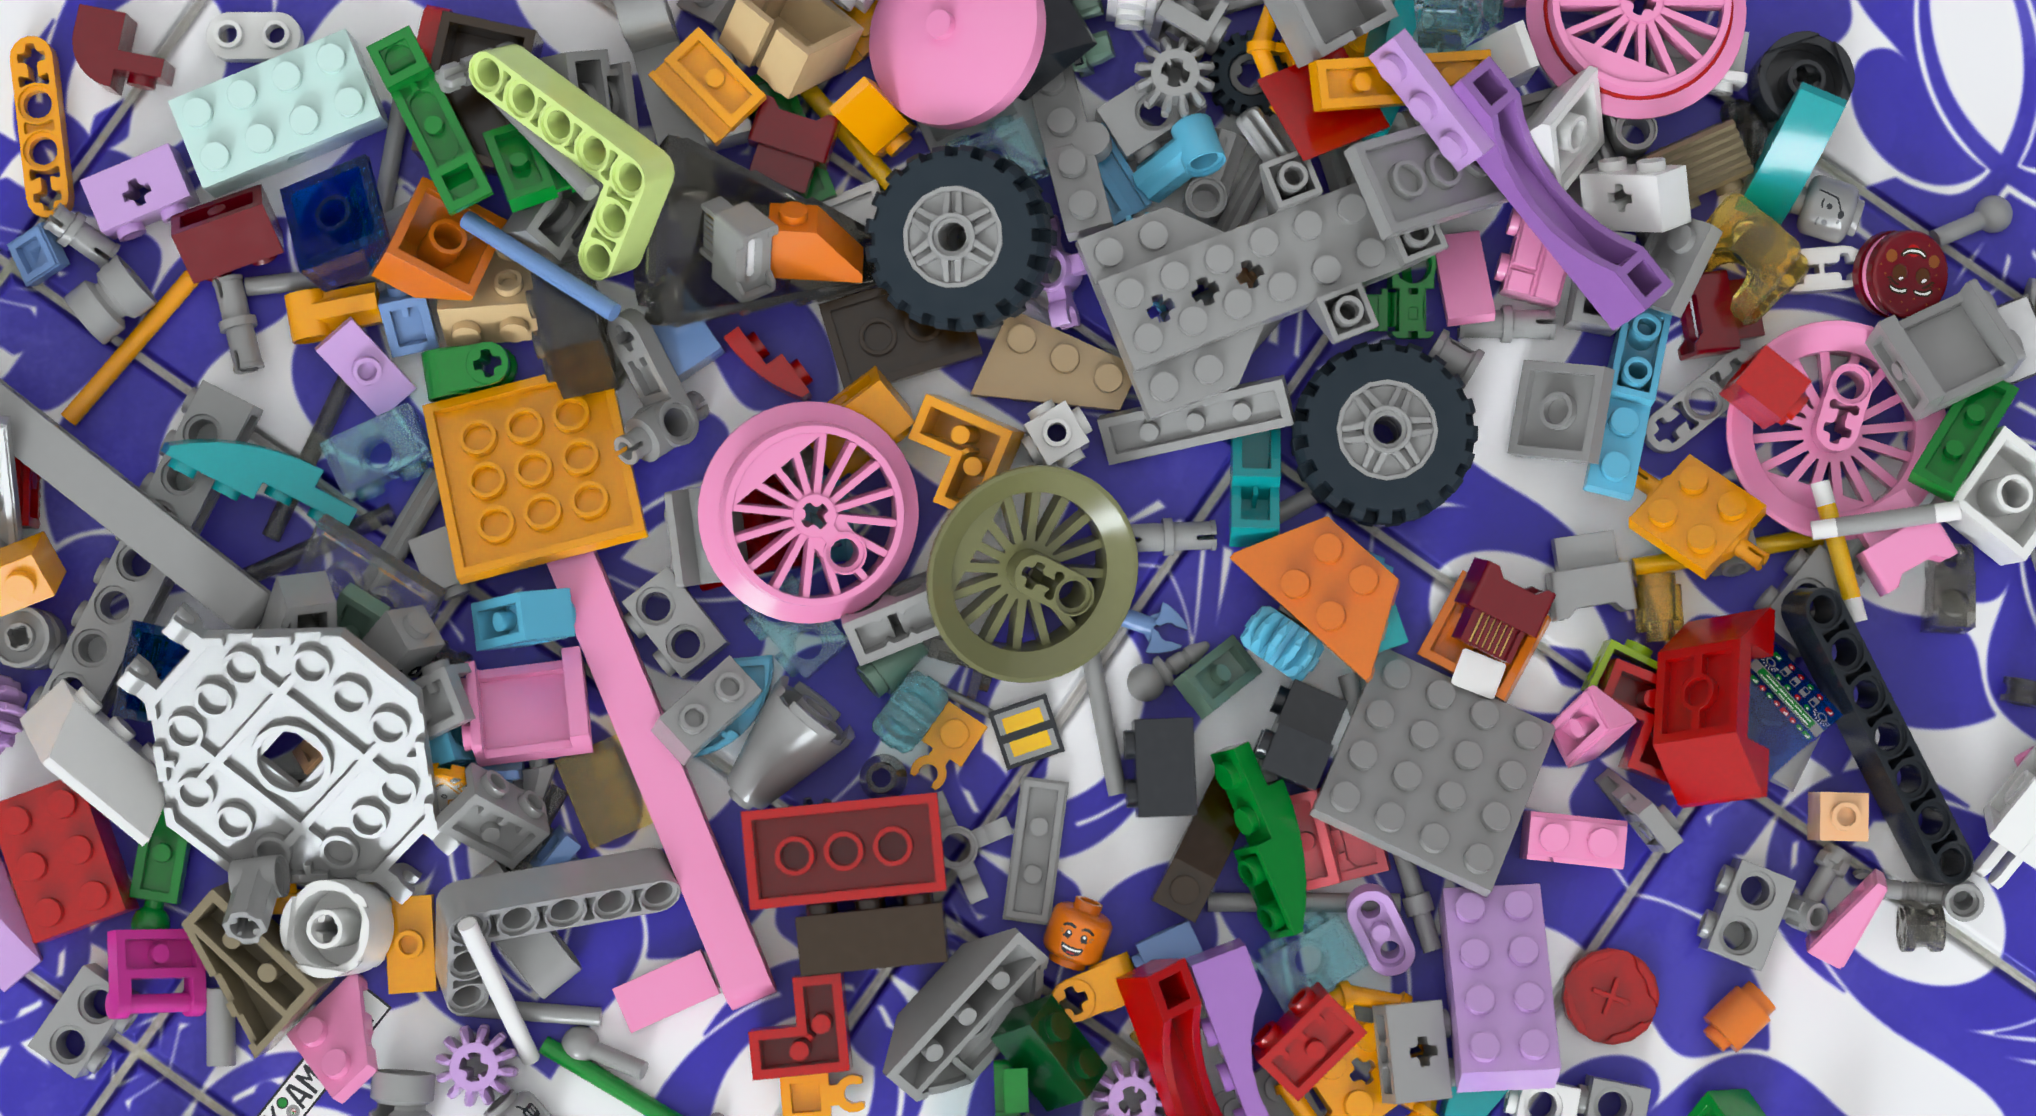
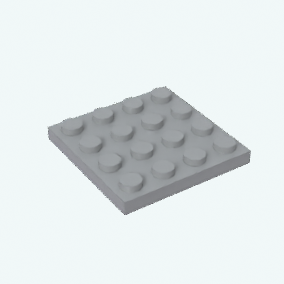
M1390 649L1379 652L1374 666L1373 678L1369 683L1365 682L1309 815L1487 897L1493 890L1556 729L1554 725L1496 698L1489 699L1453 685L1451 677Z

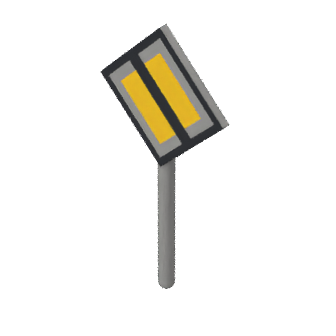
M918 672L911 674L913 681L989 718L1007 770L1065 751L1046 693L993 710Z

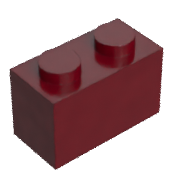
M262 184L171 216V237L193 284L204 280L212 282L214 279H217L219 281V277L230 275L233 270L250 264L254 266L264 265L273 261L278 254L284 253L283 231Z

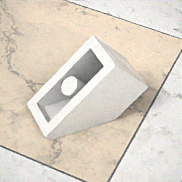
M1523 20L1462 50L1490 49L1491 58L1515 88L1527 84L1540 65Z

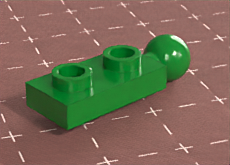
M164 810L160 814L150 840L144 846L138 843L129 897L145 899V903L133 915L131 929H170V918L163 909L164 903L181 904L191 844L166 825Z

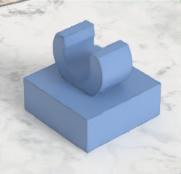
M559 824L529 862L534 868L581 860L575 855L581 848V845L572 833Z

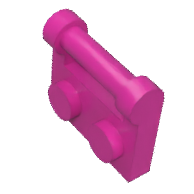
M132 929L107 932L109 992L105 999V1010L110 1019H126L130 1014L182 1012L186 1017H196L204 1014L207 1007L206 968L184 929ZM184 979V990L182 993L132 994L131 980Z

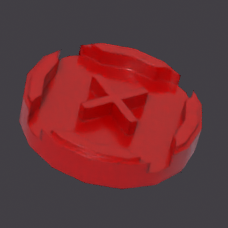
M1602 948L1589 951L1572 964L1563 980L1561 1000L1565 1016L1577 1032L1594 1042L1616 1045L1632 1041L1648 1029L1656 1013L1660 995L1656 978L1643 960L1625 950Z

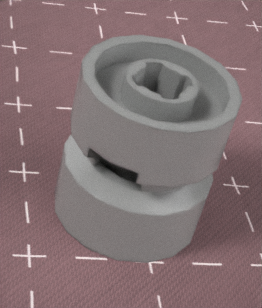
M118 255L100 267V271L96 273L98 283L95 284L84 280L64 296L66 303L80 322L104 345L126 329L125 316L134 319L137 316L141 317L157 304V300L149 288Z
M27 606L0 617V662L3 665L33 671L47 669L57 647L61 643L67 644L68 642L65 626L61 619L52 612Z
M378 1069L372 1076L370 1098L377 1102V1107L369 1111L368 1116H432L426 1111V1105L434 1101L436 1074L416 1070Z

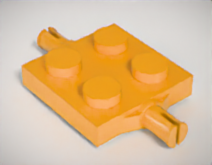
M1691 454L1670 475L1663 477L1661 480H1658L1639 466L1635 487L1646 494L1647 498L1629 517V528L1704 580L1721 563L1732 559L1734 556L1739 557L1757 571L1762 569V565L1765 566L1770 554L1748 541L1751 530L1766 515V504Z

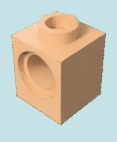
M1808 792L1807 840L1869 842V793Z

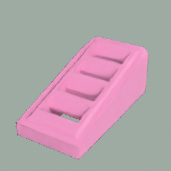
M1874 869L1828 914L1827 921L1820 930L1811 931L1808 934L1805 942L1806 950L1809 954L1838 969L1844 968L1888 891L1883 872Z

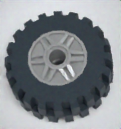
M960 144L959 147H950L943 145L933 147L932 152L929 154L917 153L906 159L907 167L902 171L894 169L886 177L885 180L889 183V186L885 192H876L871 202V205L877 207L874 219L866 218L865 233L871 234L872 245L865 247L868 262L875 264L877 271L872 276L878 288L885 289L889 294L887 300L896 309L904 310L908 313L910 319L937 329L976 332L978 329L998 327L1003 325V320L1019 316L1027 309L1025 304L1030 298H1038L1044 289V286L1040 283L1045 273L1051 274L1055 260L1050 259L1051 247L1057 246V231L1052 230L1050 219L1054 218L1050 203L1045 202L1041 196L1043 190L1037 181L1024 173L1025 169L1015 162L975 146ZM964 229L966 241L962 248L958 249L956 239L961 230Z
M1380 340L1379 343L1369 345L1367 342L1353 345L1350 350L1343 353L1339 352L1331 357L1315 372L1303 389L1294 411L1296 421L1294 425L1290 426L1292 428L1291 454L1296 458L1298 465L1296 471L1301 481H1306L1312 490L1311 495L1319 504L1323 502L1333 510L1332 513L1342 519L1346 517L1358 521V525L1369 527L1373 525H1385V527L1399 526L1402 523L1415 521L1426 516L1443 504L1463 483V478L1471 468L1475 454H1473L1474 443L1478 441V426H1474L1473 414L1476 410L1472 398L1467 399L1462 389L1465 384L1458 374L1453 376L1444 367L1447 362L1438 355L1432 358L1422 352L1423 347L1412 343H1409L1407 346L1397 345L1395 340ZM1381 424L1390 428L1393 433V443L1384 444L1378 441L1374 436V425Z

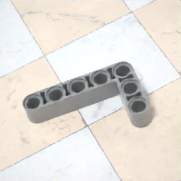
M613 0L623 36L633 54L657 145L670 156L674 164L675 175L670 192L683 237L685 239L703 234L705 211L701 209V203L719 196L723 197L711 152L706 144L703 132L648 76L652 70L655 71L664 62V59L681 44L671 8L667 0Z
M645 848L458 880L443 887L436 899L435 972L447 1008L454 1014L468 1015L483 1008L489 999V992L457 928L460 920L465 917H474L491 950V942L661 912L672 907L679 900L681 894L680 886L667 855L657 848Z

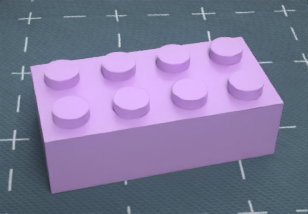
M1540 884L1498 885L1493 887L1492 892L1487 897L1465 887L1443 888L1438 913L1448 1012L1451 1020V1041L1457 1093L1555 1088L1561 1071V1061Z

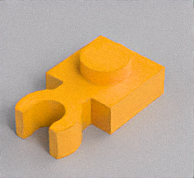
M947 701L921 740L933 749L929 755L921 756L915 760L911 766L910 774L916 776L924 765H933L937 769L938 775L931 788L934 790L939 789L946 781V765L949 760L962 767L988 727Z
M829 1073L780 1078L783 1116H832V1106L839 1105L848 1112L861 1111L866 1107L865 1101L852 1102L848 1100L845 1095V1089L851 1084L863 1083V1076L849 1074L836 1084H830Z

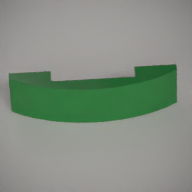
M408 25L367 46L366 49L414 139L448 213L452 216L494 195L481 163L446 93L440 90L439 83L435 80V72L411 27Z

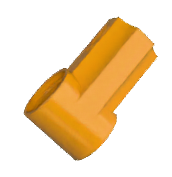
M372 282L330 291L324 288H313L286 294L284 300L292 343L310 344L321 342L350 316L361 328L383 324L378 307L380 296L378 284Z

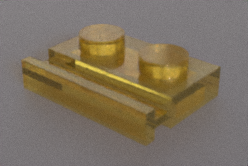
M617 734L593 744L594 753L565 756L555 760L557 769L591 849L653 824Z

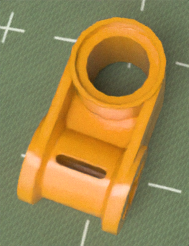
M1128 951L1088 967L1087 971L1065 979L1055 986L1051 994L1058 1003L1066 998L1064 990L1068 987H1071L1075 993H1084L1086 1000L1079 1004L1081 1011L1078 1014H1074L1069 1008L1064 1009L1074 1023L1086 1020L1104 1011L1107 1013L1125 1006L1115 978L1135 969Z

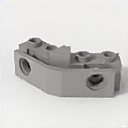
M608 49L565 52L538 58L639 132L630 62L609 65ZM583 170L599 186V192L595 198L586 201L577 192L573 193L571 188L558 192L559 198L512 213L501 230L561 268L580 266L578 260L579 247L604 184Z

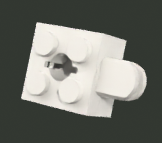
M2036 745L1983 809L1988 835L1992 840L1975 860L1972 872L1981 878L1990 873L1988 883L1996 889L2003 887L2023 861L2036 869Z

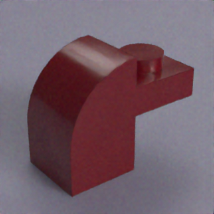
M79 4L73 30L72 46L77 63L88 77L105 90L122 96L125 78H128V85L144 90L155 91L157 84L172 87L176 68L168 61L131 52L137 28V22L124 12Z

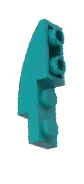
M186 439L165 442L160 450L171 457L167 466L194 479L198 471L215 479L211 488L235 501H238L241 493L254 499L263 482L267 484L264 494L287 506L291 505L293 499L310 506L307 516L330 528H333L336 520L349 526L358 510L315 487L324 471L323 469L293 455L269 447L223 439Z

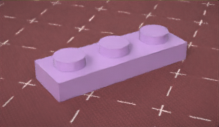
M1405 28L1368 56L1382 78L1390 84L1407 106L1410 114L1421 124L1438 146L1441 154L1449 160L1457 172L1483 156L1495 145Z

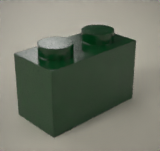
M1052 994L1013 1008L991 1037V1040L1013 1068H1028V1088L1047 1112L1087 1099L1108 1069L1107 1065Z

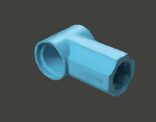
M1196 113L1178 120L1171 129L1173 138L1136 167V171L1132 174L1137 188L1146 195L1148 200L1160 203L1192 177H1205L1223 167L1226 157L1209 115Z

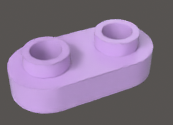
M1363 884L1355 888L1347 898L1346 912L1348 921L1370 966L1377 973L1385 976H1396L1404 973L1414 962L1415 947L1393 897L1386 888L1378 884ZM1367 901L1378 903L1377 908L1372 911H1365L1361 907ZM1388 941L1398 944L1392 951L1381 949V946Z

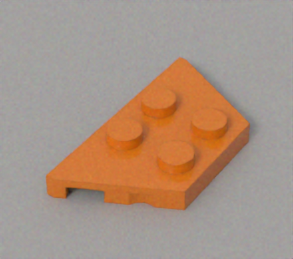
M1328 516L1234 552L1231 555L1230 559L1235 565L1365 682L1369 683L1375 672L1374 666L1380 645L1384 641L1389 624V614L1392 606L1395 604L1400 586V581L1394 574Z

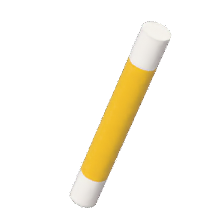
M1830 480L1810 484L1820 520L1840 517ZM1845 536L1825 539L1841 598L1854 623L1868 620Z

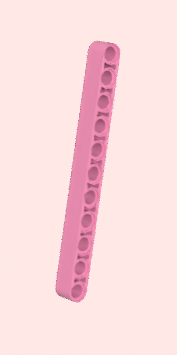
M597 550L546 563L556 588H570L571 601L576 610V621L574 624L576 637L728 1005L734 1011L776 993L777 987L687 767L686 765L683 766L651 732L657 719L664 712L628 624L623 619V612Z

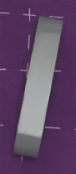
M1741 349L1728 353L1650 415L1644 440L1646 446L1656 453H1671L1682 447L1728 410L1729 402L1719 395L1722 388L1712 381L1710 376L1714 374L1717 382H1720L1733 371L1732 366L1729 364L1731 361L1736 365H1740L1753 353ZM1695 389H1706L1714 396L1715 407L1710 414L1699 415L1691 409L1689 398ZM1677 403L1682 415L1688 421L1695 424V427L1690 430L1686 421L1672 432V436L1675 439L1673 443L1668 439L1659 442L1654 436L1659 430L1655 422L1659 419L1661 423L1666 424L1676 418L1680 413L1674 410L1673 406Z

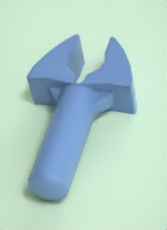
M1164 602L1161 605L1160 612L1151 616L1129 609L1121 625L1145 635L1149 642L1145 652L1149 654L1167 653L1182 647L1180 644L1163 640L1159 632L1154 629V626L1161 627L1164 624H1172L1177 628L1188 630L1182 617Z

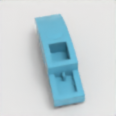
M1648 308L1643 313L1620 326L1619 330L1616 331L1607 365L1608 368L1614 369L1615 373L1599 465L1588 464L1583 485L1584 491L1625 501H1630L1633 497L1650 409L1656 399L1672 315Z

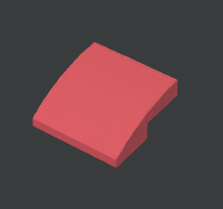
M1317 788L1315 791H1305L1289 795L1300 829L1305 860L1306 891L1392 869L1387 851L1309 815L1320 788Z

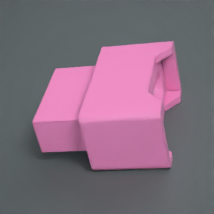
M1904 488L1860 514L1915 507L1916 505ZM1941 523L1856 534L1865 550L1855 556L1880 597L1897 589L1902 574L1926 560L1940 563L1958 554Z

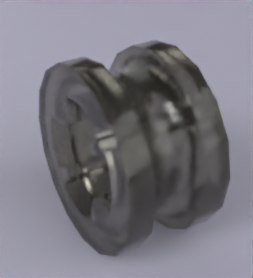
M2003 677L2002 683L2006 685L2007 690L2004 694H2000V701L2036 708V681L2017 677Z

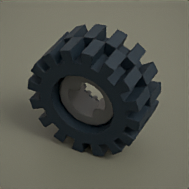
M1247 30L1245 35H1239L1238 32L1231 35L1228 41L1225 42L1223 40L1210 60L1215 66L1214 71L1207 75L1209 79L1215 82L1214 90L1211 92L1213 96L1212 101L1216 107L1220 105L1223 108L1222 113L1228 117L1231 114L1239 117L1245 110L1255 106L1259 107L1265 116L1268 115L1270 117L1274 114L1269 108L1270 103L1260 85L1254 88H1247L1238 81V78L1243 73V65H1256L1252 54H1248L1246 51V43L1252 40L1255 30ZM1273 56L1279 71L1288 67L1286 62L1282 64L1279 56Z

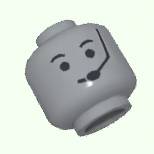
M1817 175L1810 181L1807 188L1803 187L1790 209V213L1798 215L1796 225L1798 231L1802 234L1831 243H1839L1846 235L1854 236L1865 201L1858 199L1859 191L1855 185L1824 175Z

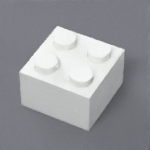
M2006 426L1995 430L1953 500H1959L1962 519L1947 522L2000 566L2026 561L2036 547V450ZM1935 496L1930 504L1943 503L1947 501Z

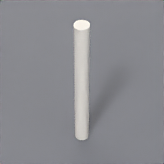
M471 916L465 917L459 921L457 928L524 1065H532L540 1058L537 1047L476 919Z

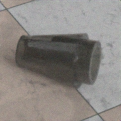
M888 754L875 755L862 766L859 777L860 785L864 793L871 799L900 796L907 784V772L903 763L896 757ZM881 768L887 769L891 775V781L885 787H878L875 785L876 782H873L874 772L879 771Z

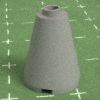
M784 675L780 677L774 684L727 777V783L731 787L728 794L739 806L746 810H751L752 807L760 810L766 808L847 748L855 738L854 730L850 724L844 731L837 724L836 720L841 714L833 705L800 681L794 687L789 686V676Z

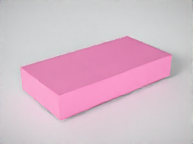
M1479 230L1444 235L1449 247L1436 254L1435 257L1437 263L1436 272L1447 327L1495 321L1496 311Z
M702 949L612 989L631 1033L721 993Z

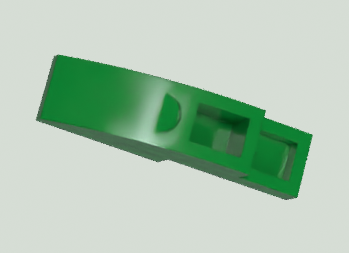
M1249 741L1225 747L1210 754L1215 765L1216 779L1219 785L1226 791L1233 807L1235 824L1240 832L1245 835L1248 842L1233 850L1238 862L1239 876L1243 883L1249 887L1257 906L1258 920L1261 926L1268 932L1270 939L1295 936L1303 932L1306 910V872L1300 829L1292 801L1283 779L1266 782Z

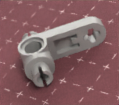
M625 309L619 313L614 321L608 322L607 333L619 360L644 406L635 413L633 418L626 422L625 434L620 435L614 441L615 451L627 446V450L618 455V457L625 464L633 465L639 459L653 462L672 449L692 442L699 430V421L704 420L709 415V407L707 404L698 410L696 409L698 404L705 401L704 397L696 391H690L686 394L649 320L636 309Z

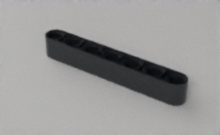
M1801 588L1790 591L1784 597L1781 604L1783 621L1827 707L1834 713L1832 717L1912 872L1918 879L1924 882L1945 884L1965 882L1970 877L1974 867L1972 852L1843 599L1831 588ZM1811 602H1813L1815 606V615L1813 618L1810 613ZM1834 644L1837 650L1835 661L1832 656V647ZM1855 687H1857L1858 690V699L1856 702L1854 699ZM1877 728L1880 734L1878 744L1875 740V733ZM1900 771L1901 782L1898 786L1897 774ZM1920 813L1922 815L1921 826L1918 823ZM1941 856H1943V866H1942V868L1940 867V858H1941Z

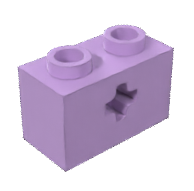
M169 143L80 180L101 233L112 240L118 238L120 242L140 237L146 233L145 226L163 220L164 223H171V216L200 204L180 152ZM144 187L150 192L144 195L146 203L140 205L135 200L140 198L139 189Z

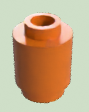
M1748 981L1741 988L1735 986L1703 1016V1019L1708 1024L1703 1032L1722 1052L1728 1047L1738 1052L1771 1021L1769 1015L1776 1008L1756 985Z

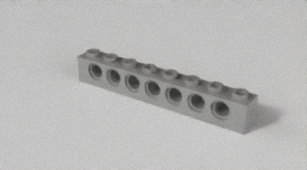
M202 380L199 388L193 387L187 394L181 409L185 415L177 431L172 429L166 435L160 450L165 442L197 439L199 430L209 423H213L216 426L217 439L247 443L264 410ZM159 451V454L163 456L155 473L149 472L139 488L163 507L169 508L173 515L200 535L221 493L211 488L215 479L198 471L193 485L187 490L180 491L176 485L178 471L167 466L171 457ZM115 536L119 543L111 559L106 557L95 572L93 582L97 586L89 601H82L73 615L71 625L75 628L67 644L61 643L50 660L49 668L53 671L45 687L39 686L35 690L27 705V711L62 679L68 684L75 679H79L84 687L103 705L101 711L108 715L119 693L120 687L116 682L125 672L127 667L125 665L126 659H129L130 664V660L137 656L132 654L133 646L142 649L145 641H141V638L142 640L146 638V633H142V631L145 630L148 637L175 582L152 564L146 574L138 577L132 569L133 558L138 553ZM123 593L128 598L129 609L124 617L115 619L110 612V604L116 595ZM135 628L139 629L137 639L133 637ZM101 636L106 642L107 652L102 660L94 662L89 657L88 646L94 638ZM131 645L132 651L129 653L128 647Z

